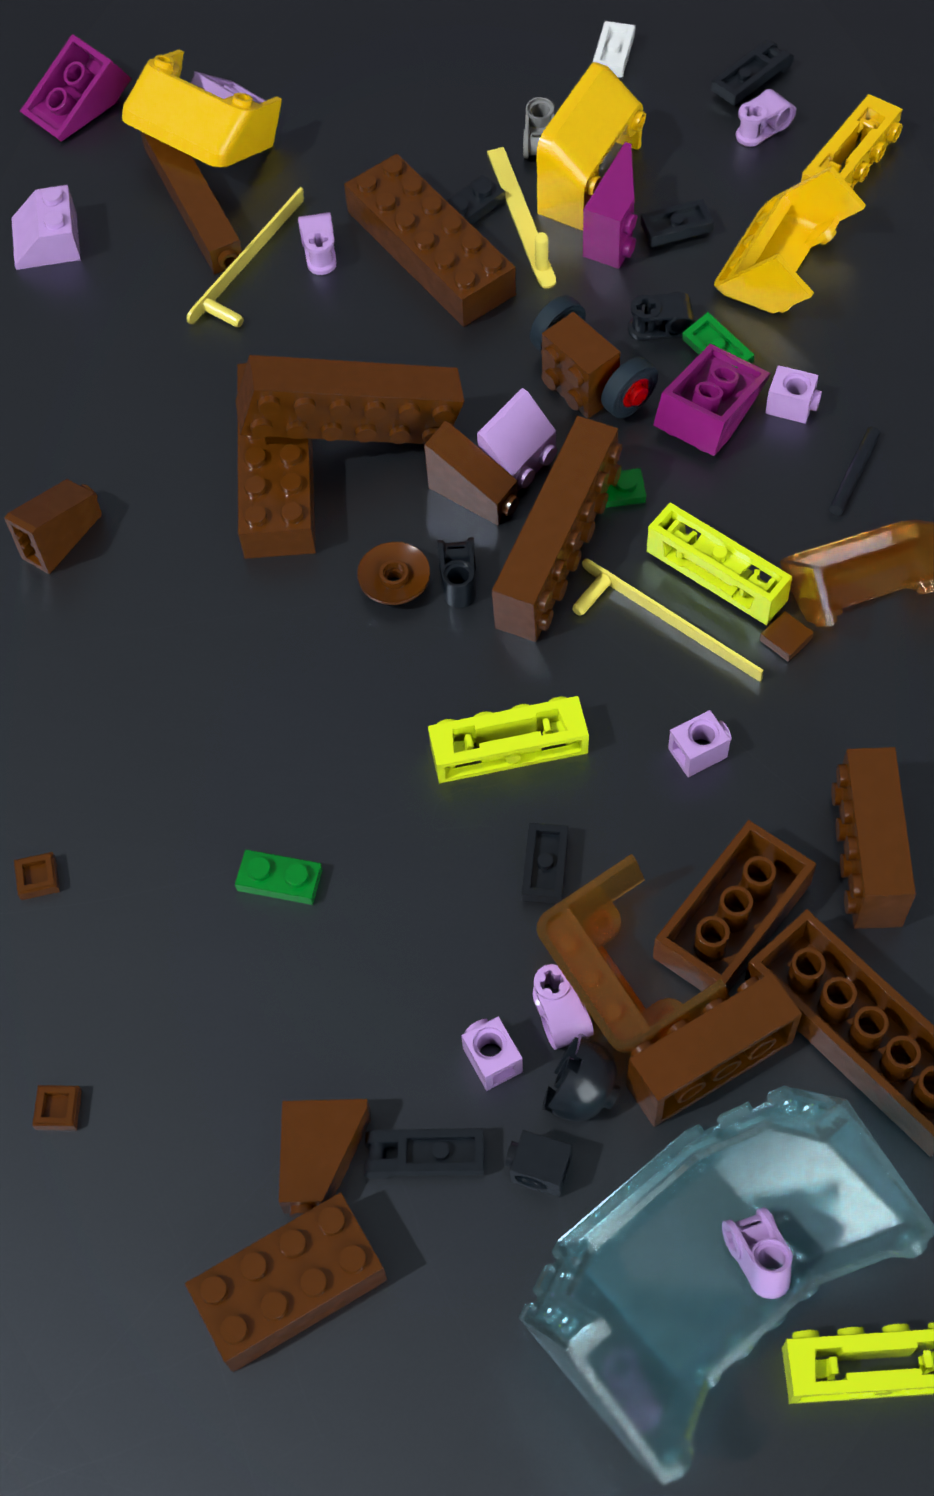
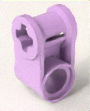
M765 90L758 97L740 106L738 116L741 122L740 127L736 131V140L740 144L749 147L761 144L777 132L785 130L792 123L796 114V107L774 90Z
M330 212L298 217L302 246L305 248L309 271L317 275L329 274L336 268L337 263Z
M554 964L541 967L534 977L532 997L552 1048L557 1050L570 1045L575 1037H579L580 1033L587 1037L593 1036L594 1030L591 1019L584 1004L578 997L568 972L561 966ZM550 984L553 989L558 988V993H552L550 988L544 989L545 985Z
M762 1207L756 1210V1215L736 1222L732 1219L723 1221L722 1232L731 1255L739 1263L754 1292L768 1299L780 1298L785 1295L790 1286L793 1255L780 1234L770 1211L766 1207Z

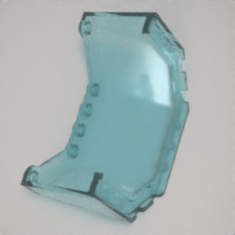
M782 1086L768 1093L767 1098L769 1102L753 1109L750 1103L747 1102L719 1115L717 1118L719 1124L704 1131L700 1125L684 1131L556 1242L552 1250V1254L556 1258L554 1265L549 1264L543 1268L532 1289L537 1295L534 1305L532 1302L524 1305L518 1317L645 1471L664 1486L671 1480H676L683 1476L690 1468V1460L694 1452L690 1441L708 1389L718 1383L721 1373L734 1361L746 1357L753 1350L754 1343L764 1333L780 1326L787 1317L786 1313L799 1301L811 1297L818 1290L820 1284L889 1257L914 1258L926 1249L927 1242L934 1236L933 1222L847 1099ZM762 1207H766L770 1211L780 1234L793 1255L790 1286L785 1295L780 1298L768 1299L754 1292L739 1263L731 1255L722 1232L723 1221L732 1219L736 1222L756 1215V1210Z

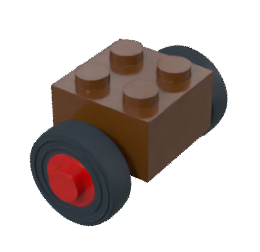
M569 295L555 298L540 311L530 330V341L542 355V379L545 385L551 390H556L565 398L567 404L573 410H578L587 419L603 408L617 418H625L635 413L653 393L658 382L657 369L642 357L630 359L620 366V351L585 322L586 311L581 303Z

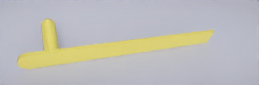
M504 147L488 150V157L500 187L505 190L506 203L540 287L550 289L555 286L556 277L548 259V236L543 232H537Z
M300 187L241 252L238 258L232 262L190 309L187 315L188 323L194 324L206 311L234 327H241L244 322L242 315L219 304L215 300L303 203V188Z
M590 559L582 561L584 569L595 576L596 579L573 604L572 610L575 614L579 616L584 615L607 587L610 586L757 681H762L763 669Z

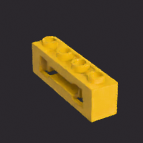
M868 94L802 172L801 182L831 166L835 168L852 189L858 181L863 182L874 161L879 162L890 142L894 143L898 139L903 127L900 123L902 108ZM861 135V143L856 147L857 138ZM846 159L845 167H844V169L840 172V169H841V167H842L841 164H842L843 161Z

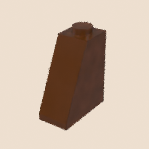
M444 421L424 445L429 489L499 526L506 516H511L516 511L519 505L520 498L518 497L517 480L452 424Z
M66 479L8 512L4 519L21 558L50 574L101 517L102 512L97 501L98 496L94 490L85 484L78 485Z
M367 1099L282 1101L279 1204L284 1214H290L291 1218L296 1219L336 1195L371 1121V1111Z

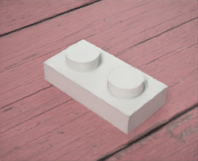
M605 21L593 62L608 66L617 77L623 78L635 35V25Z

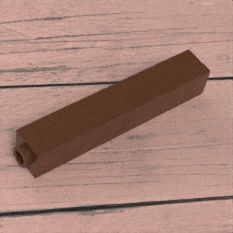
M140 131L144 148L214 275L225 271L242 252L240 240L193 157Z

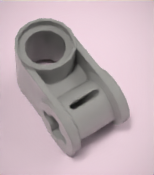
M537 97L530 100L526 105L525 129L523 133L524 159H529L530 155H537V146L541 134L554 117V104L547 98Z

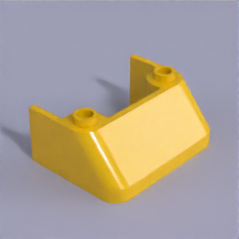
M178 49L164 55H156L155 58L148 60L123 105L122 120L126 124L208 165L227 167L273 147L282 99L276 96L262 103H257L253 101L250 95L244 93H235L233 96L222 99L180 78L184 51Z
M593 62L544 129L537 146V214L582 231L583 209L602 180V177L599 176L600 164L616 142L622 145L625 142L631 143V148L639 150L642 141V128L646 119L643 105L606 65Z
M833 166L783 191L767 201L759 210L716 278L714 286L724 296L772 314L786 312L793 305L812 297L814 293L796 273L811 247L819 243L821 245L827 244L836 235L837 231L835 228L839 222L863 210L866 204Z

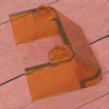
M915 519L901 521L781 559V569L793 576L790 590L806 621L814 623L816 627H830L837 622L836 616L843 613L842 608L904 588L917 589L918 594L934 592V522Z
M632 854L544 912L537 923L538 937L610 1045L623 1053H631L637 1046L648 1040H652L653 1043L667 1036L668 1029L678 1021L687 1018L690 1022L702 1015L704 1007L713 1000L723 997L724 1000L730 998L726 985L719 979L684 1004L676 999L665 998L645 1008L605 950L603 945L615 938L622 926L621 915L613 901L645 881L641 869Z

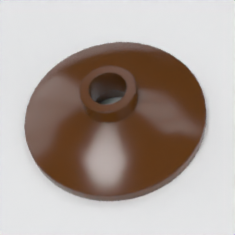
M387 542L375 546L363 556L358 566L357 577L362 591L370 599L386 605H399L415 599L425 590L430 579V566L426 556L415 546L404 542ZM392 578H399L397 581H390Z

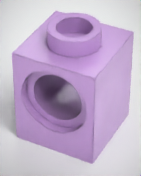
M778 365L768 392L765 414L806 424L810 410L817 411L822 391L816 390L819 375Z
M709 710L671 729L668 749L686 776L690 777L728 758L729 745L732 739L731 733L727 725L722 720L717 721ZM702 739L708 741L710 744L700 745L697 744L695 741Z
M499 1016L490 1021L487 1019L476 1021L466 1029L465 1034L461 1035L463 1050L486 1091L523 1072L522 1057ZM487 1044H495L501 1048V1051L492 1057L484 1056L480 1053L481 1048Z

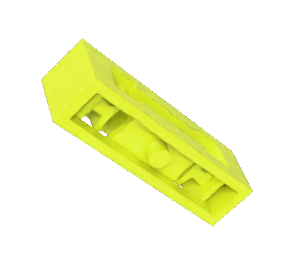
M671 502L648 526V553L766 626L788 601L793 576ZM685 524L701 533L698 540L696 531L693 530L690 534H686ZM751 565H754L760 570L754 569V574H752L753 571H751L748 568L751 567ZM763 571L772 578L765 582L760 579V572Z
M560 696L544 703L534 705L520 704L510 710L495 713L485 711L476 714L474 717L460 720L445 719L435 725L428 726L430 746L439 784L588 754L589 734L578 696L569 698ZM476 743L477 747L479 748L473 749L474 744ZM564 743L566 744V746L556 747L552 749H541L548 746L559 745ZM479 760L481 762L478 764L455 768L456 765L470 763Z
M934 1322L927 1324L928 1330L910 1331L908 1324H892L882 1327L883 1333L865 1334L863 1327L837 1330L838 1336L820 1337L818 1330H802L792 1333V1339H786L782 1347L789 1404L934 1394V1374H928L934 1371V1352L929 1350L934 1349ZM915 1350H925L922 1356L918 1357L920 1368L846 1373L845 1378L842 1380L816 1382V1379L823 1378L835 1380V1375L839 1374L837 1361L911 1356ZM837 1356L829 1357L825 1360H815V1357Z

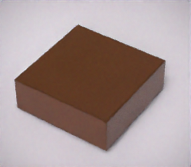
M784 611L761 633L760 641L789 662L812 640L814 632Z
M53 852L14 860L17 892L21 900L60 892L56 857Z
M38 1085L32 1124L35 1130L77 1131L82 1089L79 1086Z

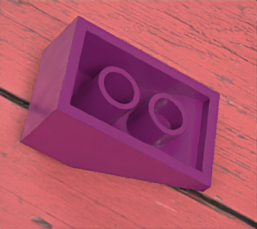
M72 34L20 112L62 142L113 106L132 78L110 59Z
M628 142L623 144L583 209V257L619 269L625 257H631L636 245V238H633L637 214H634L631 143Z
M709 344L662 392L653 426L695 446L700 451L715 456L731 438L768 381L771 373L719 347Z

